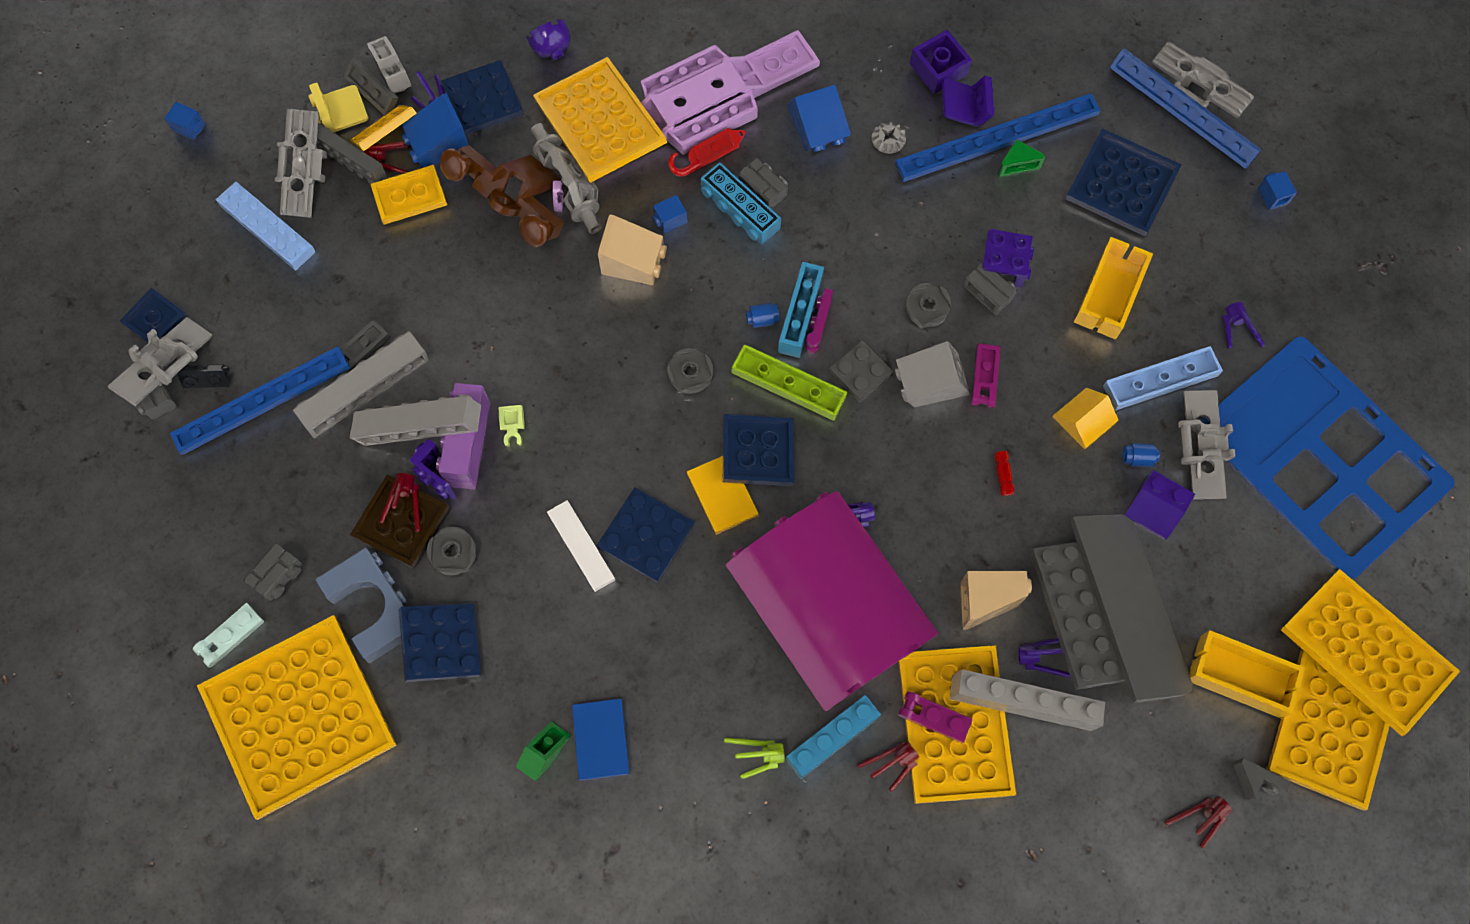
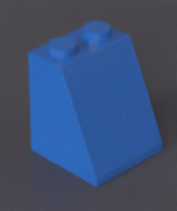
M836 85L794 97L787 104L788 111L806 151L813 149V152L816 153L826 149L825 145L833 143L834 146L846 142L845 139L851 135Z
M447 93L439 96L402 124L405 133L401 134L406 146L411 145L413 150L409 152L414 164L419 162L421 168L439 164L442 153L448 148L458 151L459 148L468 146L463 127Z

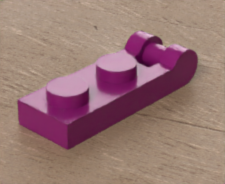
M825 288L823 296L818 295L815 308L819 309L818 315H813L810 328L813 329V332L807 335L805 345L806 351L810 354H815L820 346L832 302L833 290Z
M978 343L976 347L971 405L978 406L979 404H984L989 408L995 407L1001 346ZM987 390L988 396L980 395V391Z
M907 691L904 698L906 700L905 705L900 708L898 713L900 717L957 742L964 743L973 719ZM915 705L922 707L919 715L913 712Z

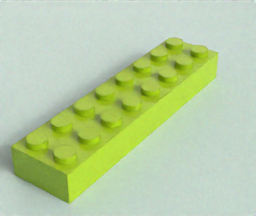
M745 344L731 369L732 374L835 421L848 393Z

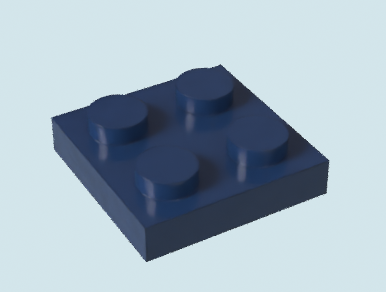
M150 288L120 322L148 343L147 333L152 329L157 332V337L161 339L182 322L187 315L154 289Z

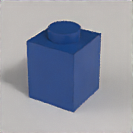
M178 102L174 103L164 117L173 131L193 140L203 130L205 125L198 111Z
M1286 171L1277 174L1272 172L1266 175L1258 187L1269 210L1289 204L1297 194Z
M677 195L653 206L654 215H652V220L657 228L660 227L664 234L687 223V211Z

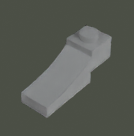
M387 36L367 43L369 51L388 88L393 93L403 92L406 88L412 86Z

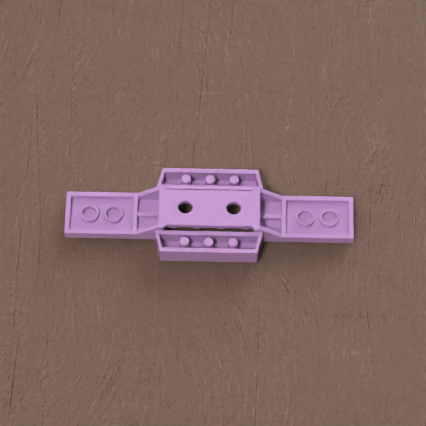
M799 30L742 57H728L716 45H713L641 80V91L644 97L641 103L663 132L666 140L684 155L692 147L727 128L734 130L756 119L758 108L754 98L818 67L820 60ZM714 80H720L724 85L721 88H714L711 83ZM738 93H741V94H742V95H740V96H738V97H736V98H734V99H732V100H730V101H728V102H726V103H724V104H722V105H720V106H718V107H716V108H714V109H712V110H710V111H708V112H706V113H704V114H702V115H700V116H697V117H695V118H693V119H691V120H689V121H687V122H685V123H683V124H681V125H679V126H677V127L674 128V125H675V124H679V123H681L683 120H685V119H687V118H689V117H691V116H693V115H698L701 111H703V110H705V109H707V108H709V107H711V106H716V105L719 104V102H721V101H723V100H726V99H728V98H730V97H734V96H736ZM682 98L686 101V104L678 107L674 104V101Z

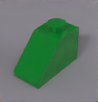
M550 722L525 746L516 768L537 781L551 766L571 735L553 722Z

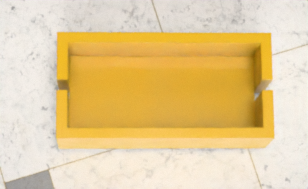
M1110 237L1100 257L1074 323L1091 330L1097 327L1098 333L1116 340L1128 318L1153 253L1134 246L1125 260L1123 256L1130 244Z
M1211 630L1200 636L1194 654L1197 658L1192 660L1189 670L1190 679L1193 684L1278 718H1284L1293 714L1298 693L1294 691L1300 689L1305 672L1304 667Z

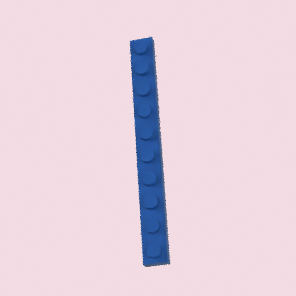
M1090 93L897 159L895 166L902 181L906 182L1013 145L1016 140L1022 142L1097 116L1101 110Z

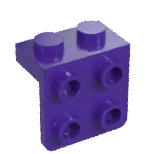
M983 76L973 86L947 78L942 81L943 114L946 118L980 127L994 116L992 77Z
M990 229L986 238L983 269L985 271L1013 275L1015 287L1022 288L1025 280H1029L1031 275L1029 260H1032L1034 254V247H1031L1033 236Z
M427 439L425 443L417 446L414 455L409 460L414 467L412 471L418 475L417 478L426 486L431 484L440 497L445 500L449 497L454 501L456 495L450 485L433 472L436 469L437 459L441 457V453L436 444Z

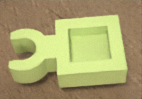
M523 406L498 407L500 430L507 431V434L504 436L505 446L510 447V439L512 437H516L517 444L521 446L523 439L518 430L525 429Z

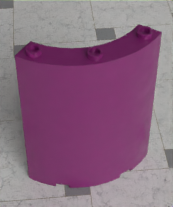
M838 491L831 494L827 492L821 494L815 499L816 502L790 518L783 516L774 523L776 527L747 548L741 547L731 554L733 559L725 564L825 712L939 634Z

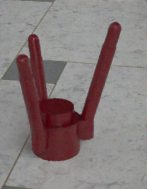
M403 141L373 144L364 153L381 163V160L386 158V150L409 148V146H406ZM381 163L384 169L390 171H394L400 174L409 172L404 169H400L391 165Z
M407 473L396 474L395 482L392 484L390 495L379 521L381 524L384 523L391 504L392 509H395L400 496L408 497L412 493L415 531H420L417 494L419 485L414 484L415 477Z
M908 741L904 744L900 742L896 746L858 763L857 767H864L893 754L894 758L870 774L871 778H875L897 762L902 767L907 765L890 786L889 791L893 792L910 770L918 765L915 760L920 756Z
M1216 796L1213 800L1207 797L1202 803L1166 820L1165 824H1172L1205 808L1204 814L1208 819L1196 830V834L1200 835L1212 822L1215 823L1200 844V848H1205L1219 827L1227 820L1226 817L1232 812V809L1228 802L1220 796Z

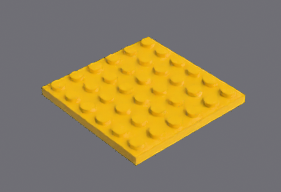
M335 615L197 685L256 820L269 815L397 746Z

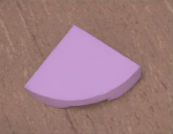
M553 181L554 211H562L564 202L563 185L561 181Z

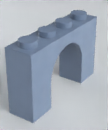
M364 548L315 580L332 604L337 603L360 588L373 587L382 591L385 598V609L381 618L375 624L352 638L362 657L368 663H371L401 644L399 608L405 607L404 604L407 603V600L400 590L396 592L392 587L395 581L388 571H382L380 565L383 562L376 552L371 553L367 548Z

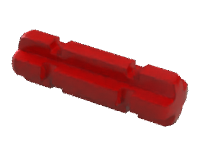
M998 451L995 454L1002 496H1010L1014 493L1007 451Z

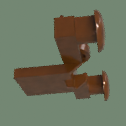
M469 145L459 148L458 151L448 148L442 153L440 167L446 178L451 181H460L466 174L474 179L472 187L489 199L488 202L495 211L505 216H519L521 218L519 223L520 233L527 244L532 247H540L544 245L547 239L551 240L559 237L565 222L533 196L552 190L553 181L562 182V180L549 168L543 166L534 156L528 155L495 167ZM513 175L523 182L516 201L505 193L509 179Z

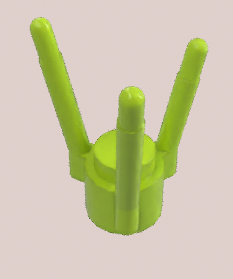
M724 738L726 743L763 746L762 751L735 754V758L763 757V762H768V764L741 774L740 777L742 779L768 769L778 768V763H784L785 761L782 743H775L774 740L760 741Z

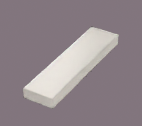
M568 500L547 511L548 516L594 592L615 581L613 574Z

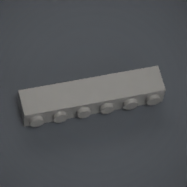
M410 331L406 334H401L388 346L378 349L375 355L359 362L348 373L341 374L335 382L320 388L317 394L311 398L301 401L293 411L312 437L316 438L429 361V358Z
M461 394L455 398L440 397L434 401L421 400L419 403L413 404L401 403L399 406L384 405L382 408L377 409L365 408L363 411L354 412L350 438L364 446L478 432L481 404L473 400L471 396Z
M960 670L952 675L950 700L1088 731L1103 727L1104 701L967 670Z

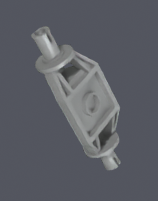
M535 124L531 128V132L537 140L533 147V152L540 158L543 166L553 170L557 169L562 175V182L569 188L563 201L571 212V219L574 222L583 221L588 232L591 234L599 232L602 225L595 216L599 209L597 202L599 189L594 181L589 183L569 151L561 147V138L556 134L548 135L543 124Z

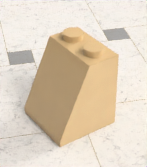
M609 214L598 251L601 274L653 285L655 278L660 276V259H664L667 246L664 245L663 236Z
M967 571L960 582L962 630H968L1018 607L1032 590L1031 579H1027V571Z

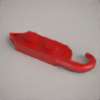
M727 128L692 147L688 153L690 164L682 169L674 165V159L678 155L677 152H674L668 160L670 171L676 176H688L740 147L739 143L746 131L730 130V128Z

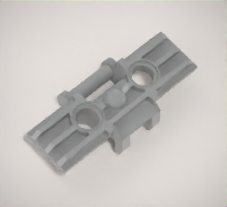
M1170 42L1163 47L1151 63L1178 80L1175 86L1205 108L1212 102L1238 118L1255 97L1230 81L1225 70L1204 57H1192ZM1180 65H1188L1190 71H1183ZM1192 82L1204 88L1205 92L1202 96L1204 98L1201 99L1184 87H1188ZM1216 88H1224L1226 90V94H1219L1216 91Z
M287 109L285 141L277 142V147L279 148L277 177L274 180L275 183L282 184L280 215L312 218L314 181L325 183V176L321 174L322 159H327V152L317 149L318 111ZM299 135H303L307 139V143L303 147H298L295 144V139ZM288 149L293 150L292 173L290 177H286ZM298 181H303L304 186L301 191H294L292 189V185H295Z
M187 317L161 339L157 337V332L152 329L147 333V345L140 351L136 345L129 349L131 360L134 363L109 384L108 388L136 406L158 385L170 384L172 382L171 378L190 361L194 362L198 358L195 352L211 339L213 335ZM175 358L178 359L165 372L163 371ZM141 372H149L151 374L147 380L138 377Z
M1217 390L1184 391L1186 420L1179 421L1178 428H1181L1183 458H1181V464H1188V467H1190L1191 489L1195 493L1193 500L1227 499L1224 461L1235 457V449H1229L1228 435L1233 432L1232 424H1227L1225 427H1220ZM1205 417L1209 424H1204L1201 420H1197V418ZM1191 431L1196 432L1198 456H1193ZM1202 462H1210L1213 466V471L1211 473L1203 472L1201 470Z

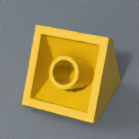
M1085 388L1053 415V418L1084 450L1119 421L1109 396L1089 388Z

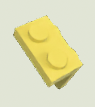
M318 83L309 85L312 94L308 96L313 108L317 107L318 123L324 124L333 133L366 122L369 119L356 85L324 95Z

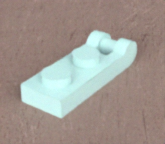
M246 603L208 637L199 641L193 647V651L198 656L201 655L204 658L203 662L208 668L213 667L265 621ZM215 644L218 649L215 652H211L210 648Z

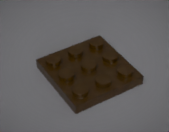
M387 474L350 533V536L414 568L450 507L448 504L418 490L419 532L415 531L412 493L408 497L400 496L395 509H392L391 504L386 519L381 524L379 521L390 495L392 484L395 482V478Z

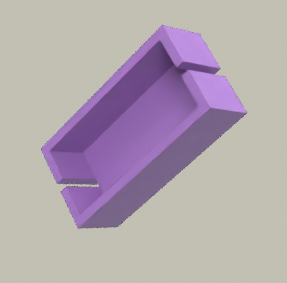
M455 383L454 391H450L449 398L465 394L481 404L478 432L442 436L440 446L443 450L441 457L437 459L436 470L439 471L441 478L450 487L475 490L490 401L483 386Z

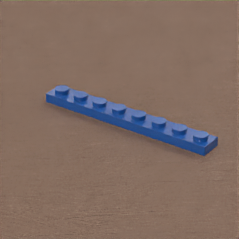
M1125 48L1121 50L1110 66L1112 70L1245 169L1260 153L1261 149Z
M337 346L170 433L178 452L184 455L350 369V366L341 348Z

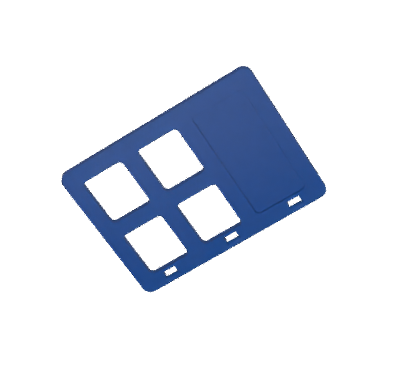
M1297 337L1218 405L1220 427H1225L1227 424H1232L1233 432L1228 435L1229 449H1235V457L1227 462L1336 571L1342 570L1351 579L1358 577L1454 487L1453 477L1304 337ZM1316 357L1324 367L1320 369L1311 359ZM1369 407L1378 417L1373 419L1364 409ZM1348 409H1354L1383 438L1354 467L1348 466L1320 438L1321 433ZM1205 417L1201 420L1202 423L1209 424ZM1303 450H1307L1336 478V483L1306 510H1302L1273 481V476ZM1395 453H1400L1430 482L1429 486L1400 513L1390 507L1367 484V479ZM1422 458L1432 469L1427 471L1418 461ZM1349 495L1356 497L1383 524V529L1353 557L1347 555L1319 526V523Z

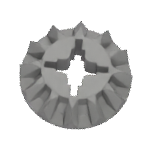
M882 122L880 126H875L872 133L874 147L883 153H896L904 147L906 142L905 130H902L900 125L892 124V122L888 124ZM893 133V139L889 138L884 142L885 136Z

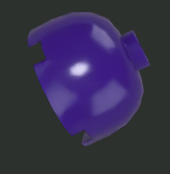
M557 20L558 24L552 25L551 22L545 23L530 32L532 37H526L531 48L539 57L556 60L564 56L563 52L570 44V33L564 20Z

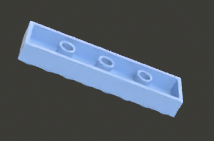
M234 182L215 199L220 207L295 271L315 253L311 244L239 183Z
M1211 346L1107 380L1103 388L1116 411L1218 377L1223 370Z

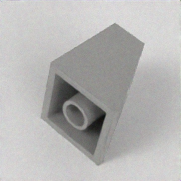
M948 341L896 360L898 367L895 368L898 380L903 383L904 388L901 389L903 399L913 407L971 395L959 353Z

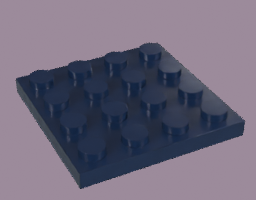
M1102 128L1065 199L1138 234L1146 236L1182 164Z

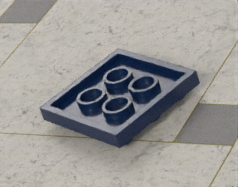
M501 60L441 80L445 93H447L463 127L465 136L524 115Z
M724 414L722 483L793 486V418Z
M634 487L596 546L601 551L658 583L693 529L695 522Z
M473 604L399 608L405 682L473 678L481 675Z

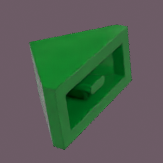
M1016 140L1002 161L998 175L1003 177L1039 170L1042 167L1045 156L1034 148Z

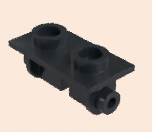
M224 364L208 365L207 369L204 366L186 365L177 373V376L183 388L229 387L226 375L230 374V369Z

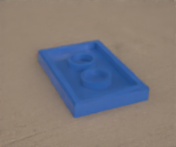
M622 699L572 705L579 781L630 775Z

